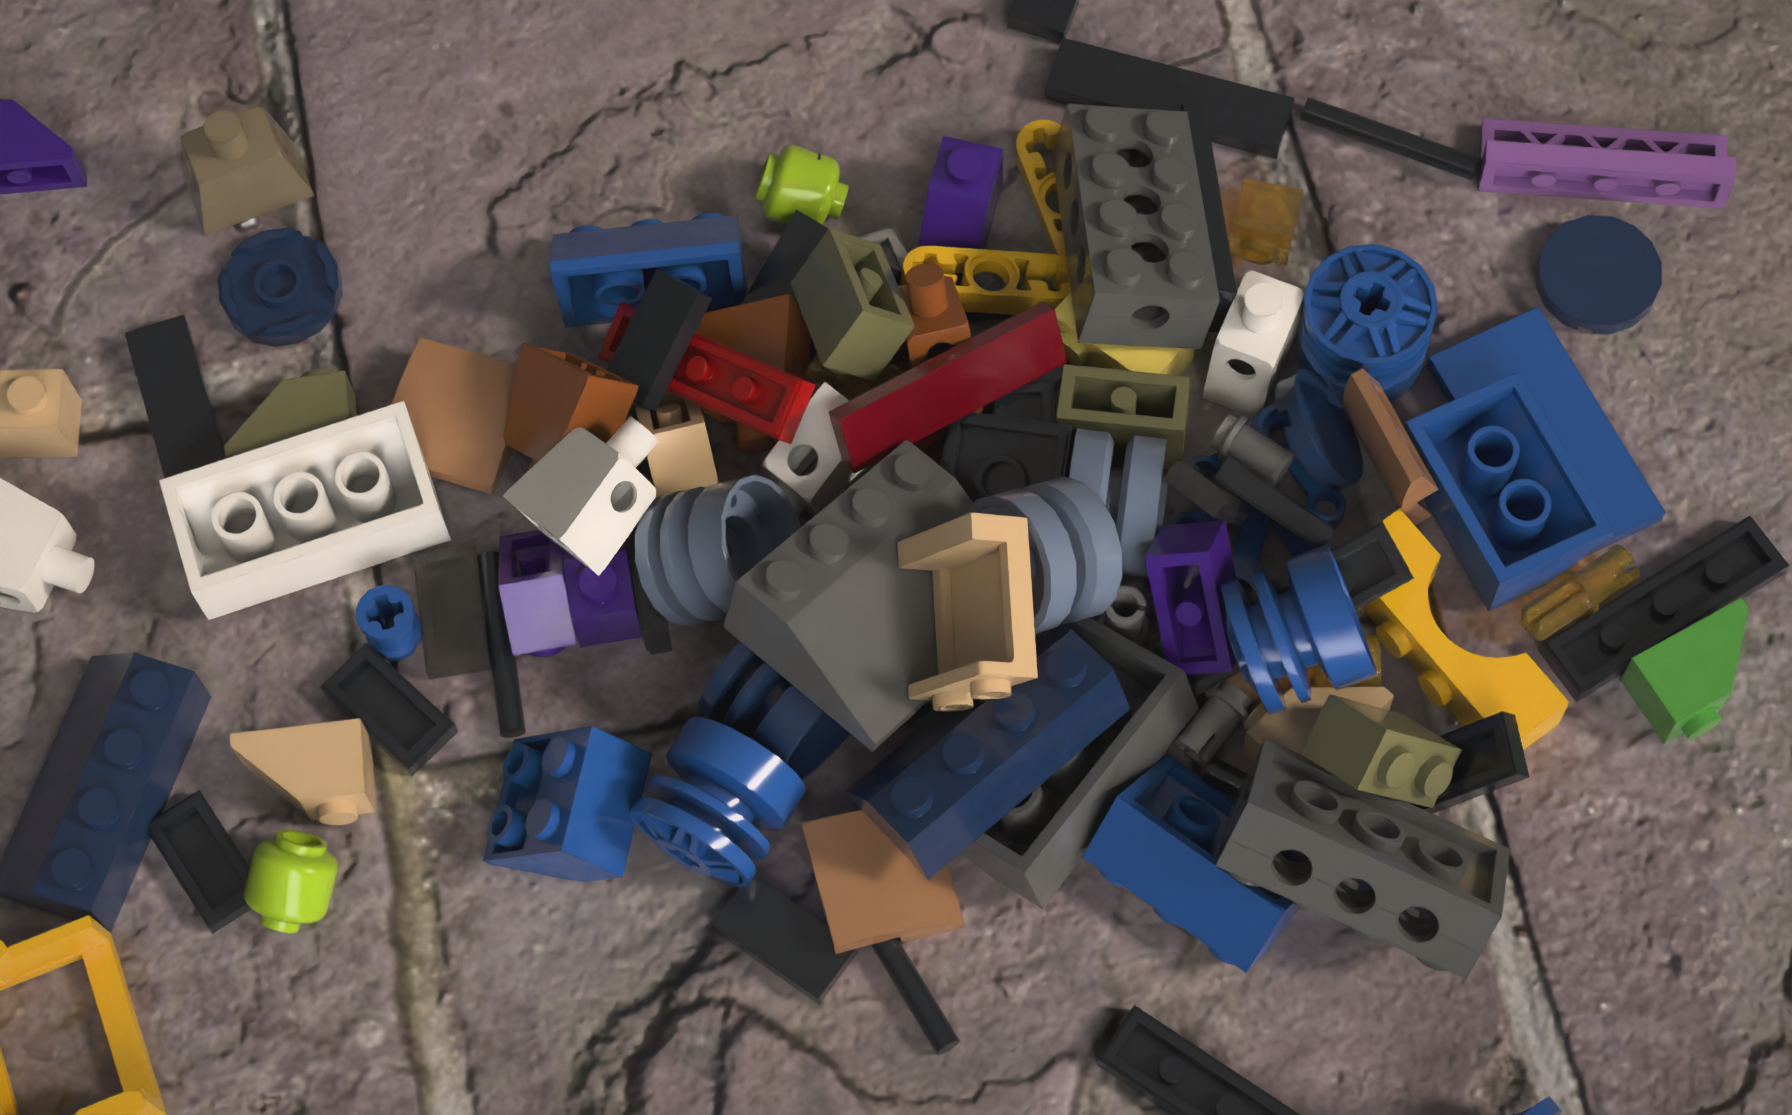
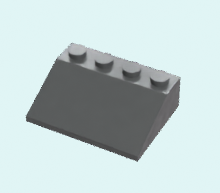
M905 440L736 581L723 627L873 752L929 701L909 699L908 685L938 675L932 571L899 568L897 542L963 516L974 503L956 478L910 441Z
M1090 617L1058 625V627L1072 629L1114 669L1130 710L961 852L989 876L1043 909L1083 858V854L1116 797L1160 760L1199 710L1184 670ZM932 707L907 739L941 711H935Z

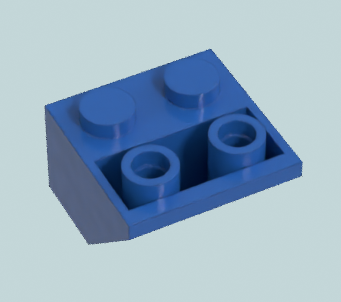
M594 726L514 739L512 748L503 764L504 780L497 807L488 823V842L483 861L493 866L579 882L622 878L635 828L629 812L637 799L642 797L652 753Z

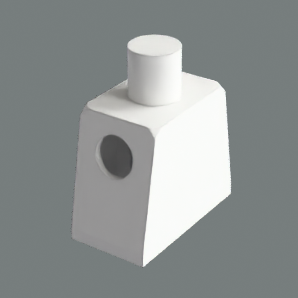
M1253 270L1246 271L1216 338L1202 398L1254 417L1258 411L1266 407L1297 336L1305 295L1304 290ZM1239 360H1242L1254 368L1255 374H1240L1232 368L1237 367Z
M826 382L822 384L810 399L792 444L779 440L762 465L771 480L787 495L798 517L804 510L812 517L817 515L880 462L878 461L855 474L843 465L828 412L849 400Z
M631 416L607 443H604L583 427L575 428L510 487L503 497L539 531L599 576L656 498V488L636 467L659 441L649 430Z
M1 478L0 607L32 613L38 612L44 607L54 585L78 594L84 592L94 573V559L72 551L76 543L77 534L64 515Z

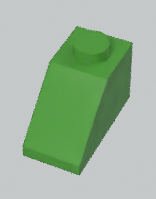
M1742 597L1631 658L1621 678V682L1664 744L1683 733L1688 740H1693L1711 730L1722 720L1719 712L1732 692L1749 610Z

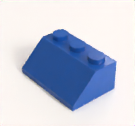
M704 213L695 216L692 220L663 223L659 220L646 219L637 221L628 227L601 229L596 226H581L571 230L569 233L553 234L549 259L550 274L565 328L612 323L620 301L638 307L656 269L673 275L711 297L712 300L705 313L741 305L747 294L738 215L723 216L717 213Z
M1519 371L1406 421L1404 428L1439 489L1425 497L1424 501L1488 611L1546 586L1613 536V527Z
M1167 754L1116 797L1082 857L1099 868L1101 875L1110 883L1127 888L1151 905L1155 913L1162 920L1182 927L1206 944L1209 951L1217 959L1224 963L1235 965L1247 973L1272 947L1299 908L1290 899L1261 886L1252 887L1242 884L1234 879L1228 871L1215 866L1234 799L1212 784L1202 780V777ZM1288 850L1280 852L1283 857L1290 861L1296 862L1298 856Z

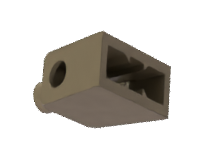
M253 107L237 114L230 110L215 111L207 117L204 126L190 130L181 137L186 184L206 236L314 196L294 142L264 107Z

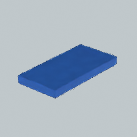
M1539 307L1429 356L1427 367L1448 402L1513 373L1520 372L1614 529L1612 537L1586 556L1662 521L1666 513Z

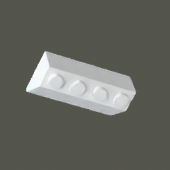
M404 401L159 480L191 593L208 620L451 540L428 467Z

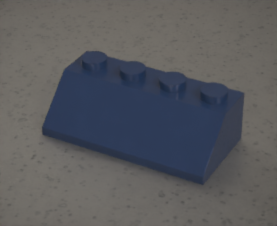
M1056 627L1035 634L1038 678L1011 686L1012 695L1009 697L990 700L973 699V708L952 712L941 711L846 790L848 796L928 880L1130 710L1114 669L1072 629Z
M138 653L91 656L1 859L0 897L73 921L90 915L111 933L151 840L147 832L148 825L152 819L162 814L211 699L210 694L195 671Z

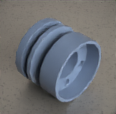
M754 474L722 481L707 487L700 486L656 497L639 520L635 533V562L642 588L653 607L669 622L683 626H692L706 621L713 622L726 618L736 581L801 528L798 515L787 495L772 480Z

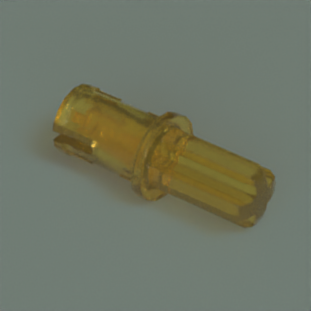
M1617 544L1610 547L1606 553L1577 572L1573 570L1565 571L1561 574L1558 585L1522 608L1519 620L1521 626L1534 640L1541 641L1547 639L1579 616H1587L1590 613L1592 615L1599 610V603L1627 584L1639 579L1640 570L1638 566H1633L1627 571L1624 569L1635 562L1634 557L1627 549Z

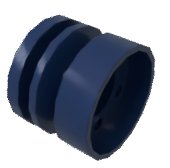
M741 641L717 667L705 686L698 704L699 715L702 718L714 720L752 738V740L784 761L797 773L801 780H804L816 771L850 735L846 729Z

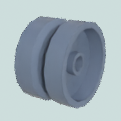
M1077 428L1069 478L1084 482L1102 499L1114 520L1122 548V574L1149 577L1145 555L1164 521L1168 480H1164L1162 477L1167 439L1134 435L1127 443L1123 474L1112 473L1115 443L1110 433Z
M1063 476L1026 486L1022 489L1006 491L977 499L964 514L972 512L1027 518L1035 634L1056 628L1058 625L1100 615L1116 599L1122 580V548L1115 522L1102 499L1084 482Z

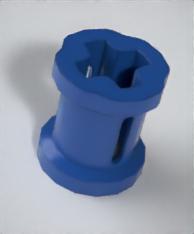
M382 585L368 590L360 598L356 607V620L362 632L366 635L368 644L388 661L403 660L413 655L418 644L423 639V626L414 612V606L408 594L399 587ZM394 617L395 626L386 629L385 620Z

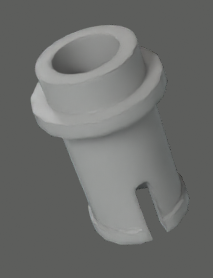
M1229 414L1218 428L1210 443V447L1219 452L1217 459L1223 461L1228 454L1276 487L1294 460V453L1292 450H1287L1248 426L1250 419L1246 416L1237 419Z
M1119 586L1116 599L1101 614L1098 622L1141 646L1149 632V623L1144 611L1146 600L1143 594L1134 587Z
M1222 681L1217 688L1209 687L1205 695L1208 700L1182 734L1178 735L1174 740L1175 745L1180 750H1183L1185 747L1187 748L1184 752L1187 757L1204 767L1209 765L1213 756L1239 723L1244 724L1249 716L1248 711L1253 706V702L1244 692L1226 681Z

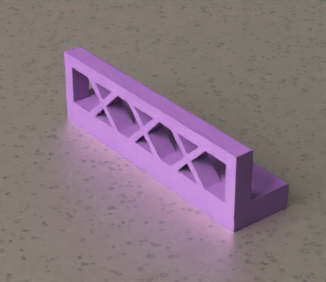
M1483 118L1480 126L1479 157L1481 159L1479 162L1478 191L1724 209L1736 180V158L1727 157L1728 135ZM1494 139L1518 140L1519 142L1494 141ZM1562 144H1577V145H1580L1581 147H1579V146H1565V145H1562ZM1624 148H1633V149H1640L1641 151H1636V150H1622V149H1624ZM1685 152H1690V153H1704V154H1712V156L1692 155V154H1684V153H1685Z

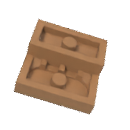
M422 337L419 338L403 372L391 405L401 401L405 402L431 477L491 495L494 494L515 450L505 444L503 435L517 364Z
M1361 368L1351 374L1343 394L1344 412L1397 508H1400L1416 526L1433 516L1424 498L1439 489L1380 383Z
M862 810L801 823L836 954L898 937L902 944L965 927L948 864L928 880Z

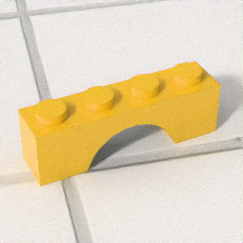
M1399 508L1385 518L1383 522L1414 579L1361 608L1377 625V636L1386 650L1395 658L1399 659L1403 656L1419 674L1417 679L1424 694L1436 706L1443 707L1446 705L1461 723L1460 728L1502 711L1515 714L1523 750H1525L1560 723L1569 701L1527 653L1500 658L1479 656L1460 648L1443 634L1432 616L1428 601V588L1434 579L1441 555Z

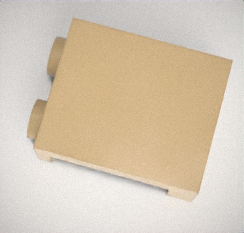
M971 512L897 542L899 568L932 571L938 675L909 684V699L933 701V710L963 711L973 708V699L990 700L1006 698L1012 695L1011 686L1038 678L1027 518Z

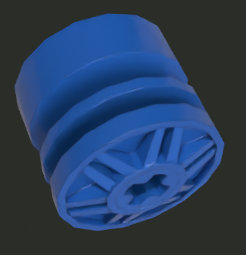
M1377 244L1348 246L1326 257L1311 274L1303 299L1301 320L1295 342L1299 369L1312 370L1323 379L1337 396L1341 405H1343L1344 390L1351 374L1361 368L1380 383L1390 402L1404 396L1419 379L1438 312L1434 284L1422 266L1400 250ZM1367 310L1372 311L1370 316L1365 315Z
M1328 544L1287 559V574L1291 588L1287 592L1278 594L1273 583L1262 569L1252 572L1254 585L1260 601L1250 605L1244 589L1237 578L1221 584V591L1225 602V627L1233 652L1246 682L1258 693L1270 715L1286 709V702L1279 681L1282 678L1289 677L1301 703L1311 700V684L1307 670L1309 668L1320 665L1327 679L1336 690L1377 676L1375 663L1359 618Z
M695 716L687 720L666 753L667 763L682 780L661 774L652 776L647 783V789L653 798L646 796L638 798L629 812L630 818L644 835L657 844L669 857L683 866L727 885L738 888L748 887L757 873L756 865L751 859H765L770 851L768 840L753 824L774 830L784 828L806 793L805 784L792 768L756 741L714 720Z

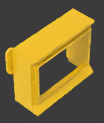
M88 915L9 947L0 940V991L75 961L84 960L123 1092L84 1107L72 1115H167L112 934ZM0 1047V1115H20Z

